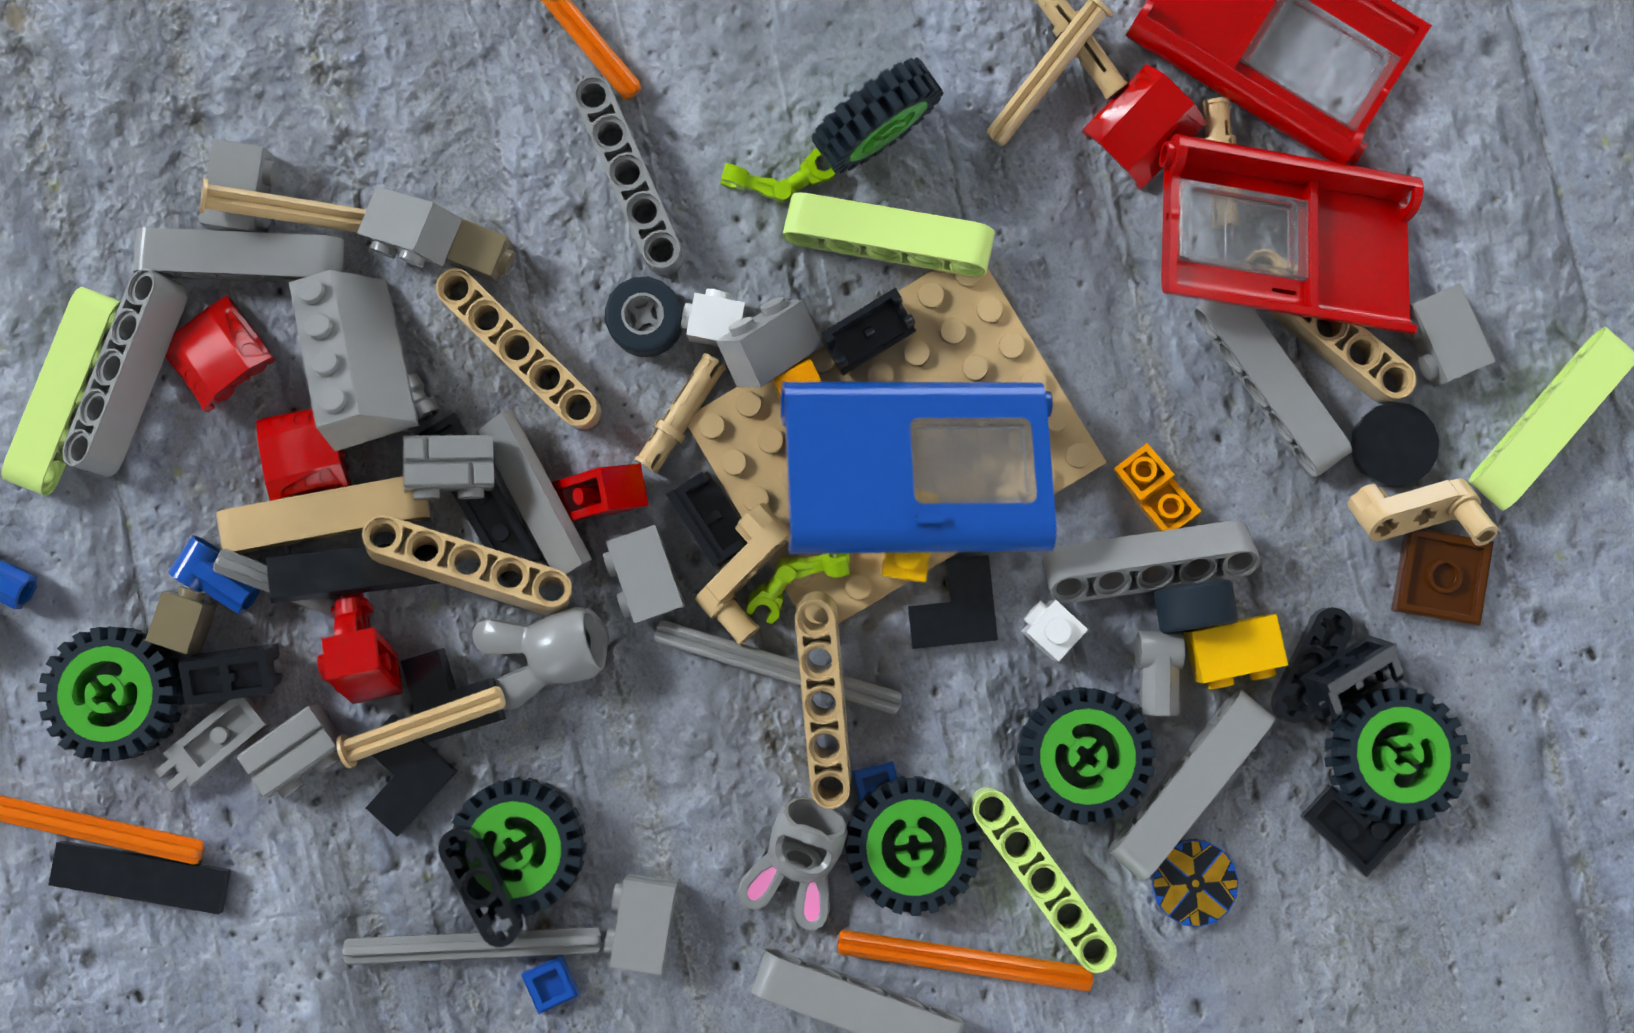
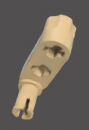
M1463 478L1442 481L1388 497L1385 491L1377 487L1376 484H1369L1362 487L1348 501L1349 510L1373 541H1382L1450 520H1458L1470 535L1474 544L1481 546L1491 542L1500 530L1480 506L1481 499Z
M763 502L742 517L735 528L747 541V544L694 599L711 619L716 617L737 641L736 643L739 646L749 640L760 629V626L755 624L735 601L737 598L736 594L790 540V531Z

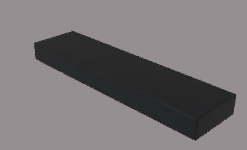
M452 413L417 435L445 436L469 434L458 415ZM495 477L494 488L492 491H484V498L458 499V491L452 492L483 546L536 563L543 559ZM507 571L502 573L501 577L506 581L518 573Z
M393 543L375 546L378 548H386L392 545ZM423 545L416 550L414 556L420 561H430L436 557L438 550L432 545ZM365 546L266 558L271 604L440 583L380 564L371 559L367 554Z
M69 841L56 842L48 885L220 914L224 911L231 869L203 864L193 865L162 857Z

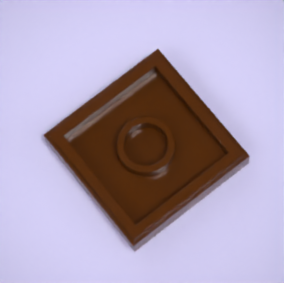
M1427 529L1404 534L1391 611L1481 626L1494 542L1491 541L1485 545L1477 546L1471 537Z

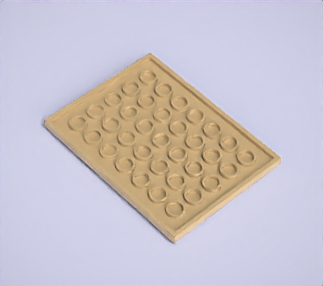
M987 269L986 275L978 277L932 270L900 289L898 292L902 297V305L908 314H912L915 320L914 328L916 332L845 376L841 374L825 346H822L797 363L799 364L808 359L812 360L822 382H1042L1045 391L1051 392L1053 400L1052 413L1048 417L1054 494L1107 463L989 269ZM772 380L762 387H736L699 409L688 424V428L741 517H744L749 511L763 502L790 531L786 426H783L781 421L779 397ZM1029 421L911 422L914 491L939 495L938 503H1030L1036 499L1032 427ZM789 540L773 556L769 564L775 571L778 561L783 557H815L822 554H789ZM930 552L928 570L958 552ZM849 553V575L834 578L829 577L825 572L814 573L801 579L794 578L790 584H787L785 590L796 609H798L802 598L808 593L814 591L827 593L836 603L838 624L909 581L880 576L884 553ZM812 605L805 609L807 619L813 623H823L828 619L826 610L821 606Z

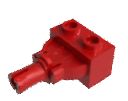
M364 593L337 596L338 598L334 606L330 607V615L335 619L334 636L321 638L323 654H319L317 657L321 678L326 680L334 687L337 693L343 695L352 704L403 694L399 654L370 625L369 614L374 613V606L364 597Z

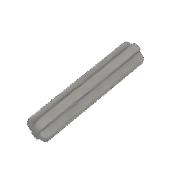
M222 549L219 552L213 565L215 573L269 593L266 564L228 549ZM333 596L292 602L331 617L330 607L334 606L338 597Z

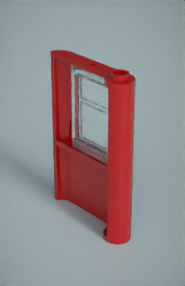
M1147 0L1125 36L1221 96L1229 98L1237 106L1326 161L1355 165L1368 145L1362 141L1366 129L1432 25L1392 0Z
M1174 134L1170 141L1163 143L1159 155V165L1164 167L1161 287L1163 293L1407 334L1417 333V325L1411 324L1408 222L1416 215L1422 203L1424 185L1421 177ZM1412 191L1411 199L1407 206L1408 195Z

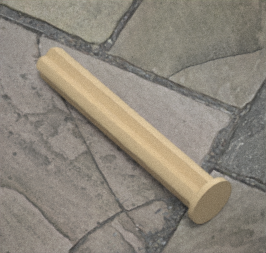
M1087 0L987 129L986 133L991 140L1000 146L1006 145L1106 16L1111 18L1114 15L1102 1Z
M203 178L200 200V213H204L205 209L356 233L367 210L208 184L207 178Z
M494 686L351 738L346 734L340 735L336 740L339 758L343 765L350 769L357 765V760L498 711L506 706L503 691L499 686Z

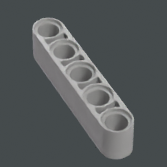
M586 76L577 83L573 94L581 117L647 266L657 275H672L679 270L683 262L682 249L610 85L600 76ZM593 93H602L606 98L602 105L591 108L585 105L588 96ZM609 131H619L623 134L621 141L615 146H605L601 143L603 136ZM631 168L640 172L639 178L633 184L624 185L618 182L619 175L625 169ZM648 206L657 210L656 217L650 223L643 224L635 220L637 211L642 207ZM659 245H669L674 249L673 256L666 262H656L652 259V252Z
M137 228L135 229L133 272L136 273L144 268L168 278L289 283L327 270L343 272L344 239L327 235Z
M144 268L138 270L131 277L64 442L62 450L63 459L68 466L104 477H110L120 469L185 308L187 290L183 284Z
M1206 300L1194 308V315L1200 326L1299 463L1310 475L1317 478L1352 452L1351 444L1343 431L1253 308Z
M1225 521L1064 545L1054 548L1053 551H1048L1042 560L1051 596L1059 603H1075L1184 585L1236 579L1250 575L1260 564V557L1249 529L1245 523L1240 521Z
M1238 689L1224 702L1116 836L1108 849V853L1140 880L1144 881L1149 878L1268 732L1275 717L1243 690Z
M765 949L751 988V992L761 999L854 1033H962L966 1023L962 1018L942 1009L774 949Z

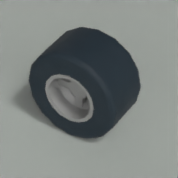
M649 276L633 277L620 283L609 295L605 306V324L615 343L625 352L638 357H655L668 351L679 339L682 331L681 319L683 310L674 291L663 281Z
M1230 580L1157 590L1154 593L1159 629L1162 633L1231 624L1238 621L1233 583Z

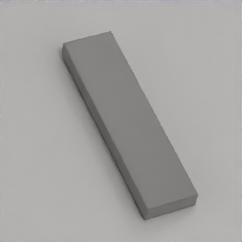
M513 410L501 412L477 431L479 435L493 436V461L549 567L558 569L568 576L591 561L592 558Z

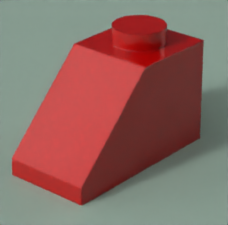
M641 463L599 467L551 482L572 522L619 514L648 506L646 484L643 478Z

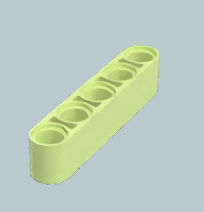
M794 193L791 197L782 237L787 242L801 247L978 277L984 276L987 273L995 231L988 225L974 221L810 193Z
M86 287L78 288L72 295L5 457L1 472L3 480L43 496L51 494L57 487L66 466L62 452L64 442L120 305V300Z
M1607 327L1598 330L1583 344L1477 467L1468 482L1500 510L1503 511L1512 506L1634 366V350Z
M994 787L978 789L970 800V811L973 813L978 825L1079 963L1086 970L1093 973H1102L1109 970L1117 957L1116 946L1009 798ZM988 797H996L1001 801V811L993 819L983 818L979 811L981 802ZM1015 832L1024 833L1027 837L1026 848L1018 854L1009 853L1005 848L1007 838ZM1040 868L1051 869L1053 875L1051 883L1043 889L1033 887L1031 883L1033 873ZM1070 903L1077 905L1078 915L1073 922L1063 924L1058 921L1057 914L1063 905ZM1093 939L1102 940L1104 943L1102 954L1095 959L1085 958V945Z

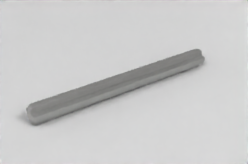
M666 620L660 621L657 625L654 640L657 643L801 686L799 661L744 644L739 646L734 641ZM843 675L845 700L890 714L898 712L902 700L900 692ZM821 691V693L831 695L828 692Z
M598 927L522 930L520 935L510 945L505 947H493L487 944L479 932L348 938L344 941L342 955L344 963L354 965L597 954L601 951L602 935Z

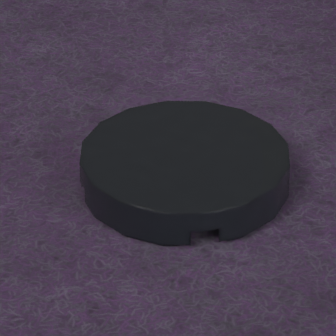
M1390 402L1372 408L1356 424L1351 436V453L1357 468L1361 473L1364 472L1368 478L1372 479L1371 481L1380 486L1401 487L1419 481L1430 472L1438 458L1439 438L1435 425L1425 412L1411 404Z

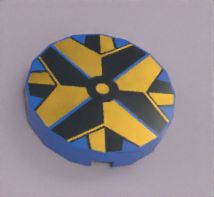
M1188 839L1179 841L1150 878L1152 880V894L1156 904L1166 916L1186 926L1202 927L1217 922L1230 911L1237 898L1239 879L1234 863L1222 849L1206 840Z

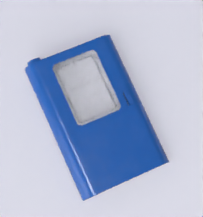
M783 382L781 386L780 411L782 425L786 426L790 519L789 554L1053 551L1056 543L1057 527L1048 417L1051 416L1053 407L1051 392L1045 391L1042 382Z

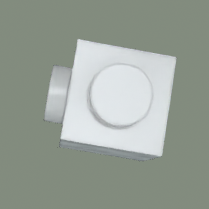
M706 289L705 294L694 293L693 303H685L681 328L687 329L686 336L689 341L718 347L716 341L730 333L728 327L734 322L745 318L747 311L745 302L730 300V293L716 289Z
M1049 600L1046 604L1039 601L1024 617L1028 624L1021 632L1052 661L1059 662L1088 629L1057 600Z

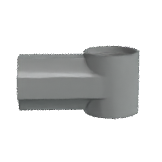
M1150 630L1137 631L1135 662L1137 668L1140 669L1139 713L1141 715H1179V670L1183 669L1185 660V641L1182 631L1168 633Z

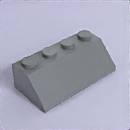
M327 270L289 282L316 428L334 451L419 426L389 286L386 280Z

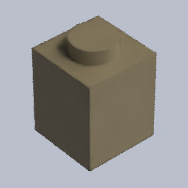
M462 219L446 261L454 267L498 284L502 274L508 275L516 253L512 251L514 245L507 236Z
M180 586L178 592L162 591L145 641L184 654H200L217 605L204 601L206 593L188 587Z

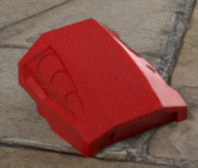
M1146 64L1083 128L1082 133L1086 137L1090 136L1128 172L1136 182L1135 186L1142 190L1164 168L1159 165V155L1163 143L1170 141L1174 134L1195 137L1207 123L1196 104L1166 74Z
M227 295L207 307L175 332L165 355V358L191 389L201 404V409L208 413L216 408L213 403L218 405L220 402L227 400L236 391L235 388L245 380H250V376L262 373L267 365L276 361L255 328Z
M313 408L256 420L258 447L270 501L352 486V480L348 478L350 476L349 466L344 459L346 453L343 452V449L334 451L316 428Z

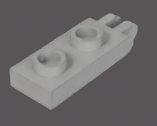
M250 697L227 700L163 753L168 760L158 767L155 772L160 778H163L176 769L178 774L166 784L171 792L185 782L189 787H193L271 723Z

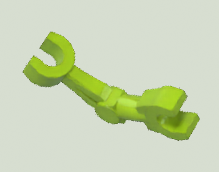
M816 148L799 165V171L781 181L749 174V171L725 162L720 185L735 190L748 189L766 198L784 203L794 193L808 184L810 187L829 182L835 177L836 173L832 168L827 171H821L816 167L815 162L823 157Z
M849 553L781 558L775 567L774 574L769 583L761 584L749 595L746 613L752 615L757 606L766 605L770 607L767 612L766 622L774 623L779 618L784 589L787 584H790L794 578L801 579L807 575L825 572L826 575L834 578L849 575Z

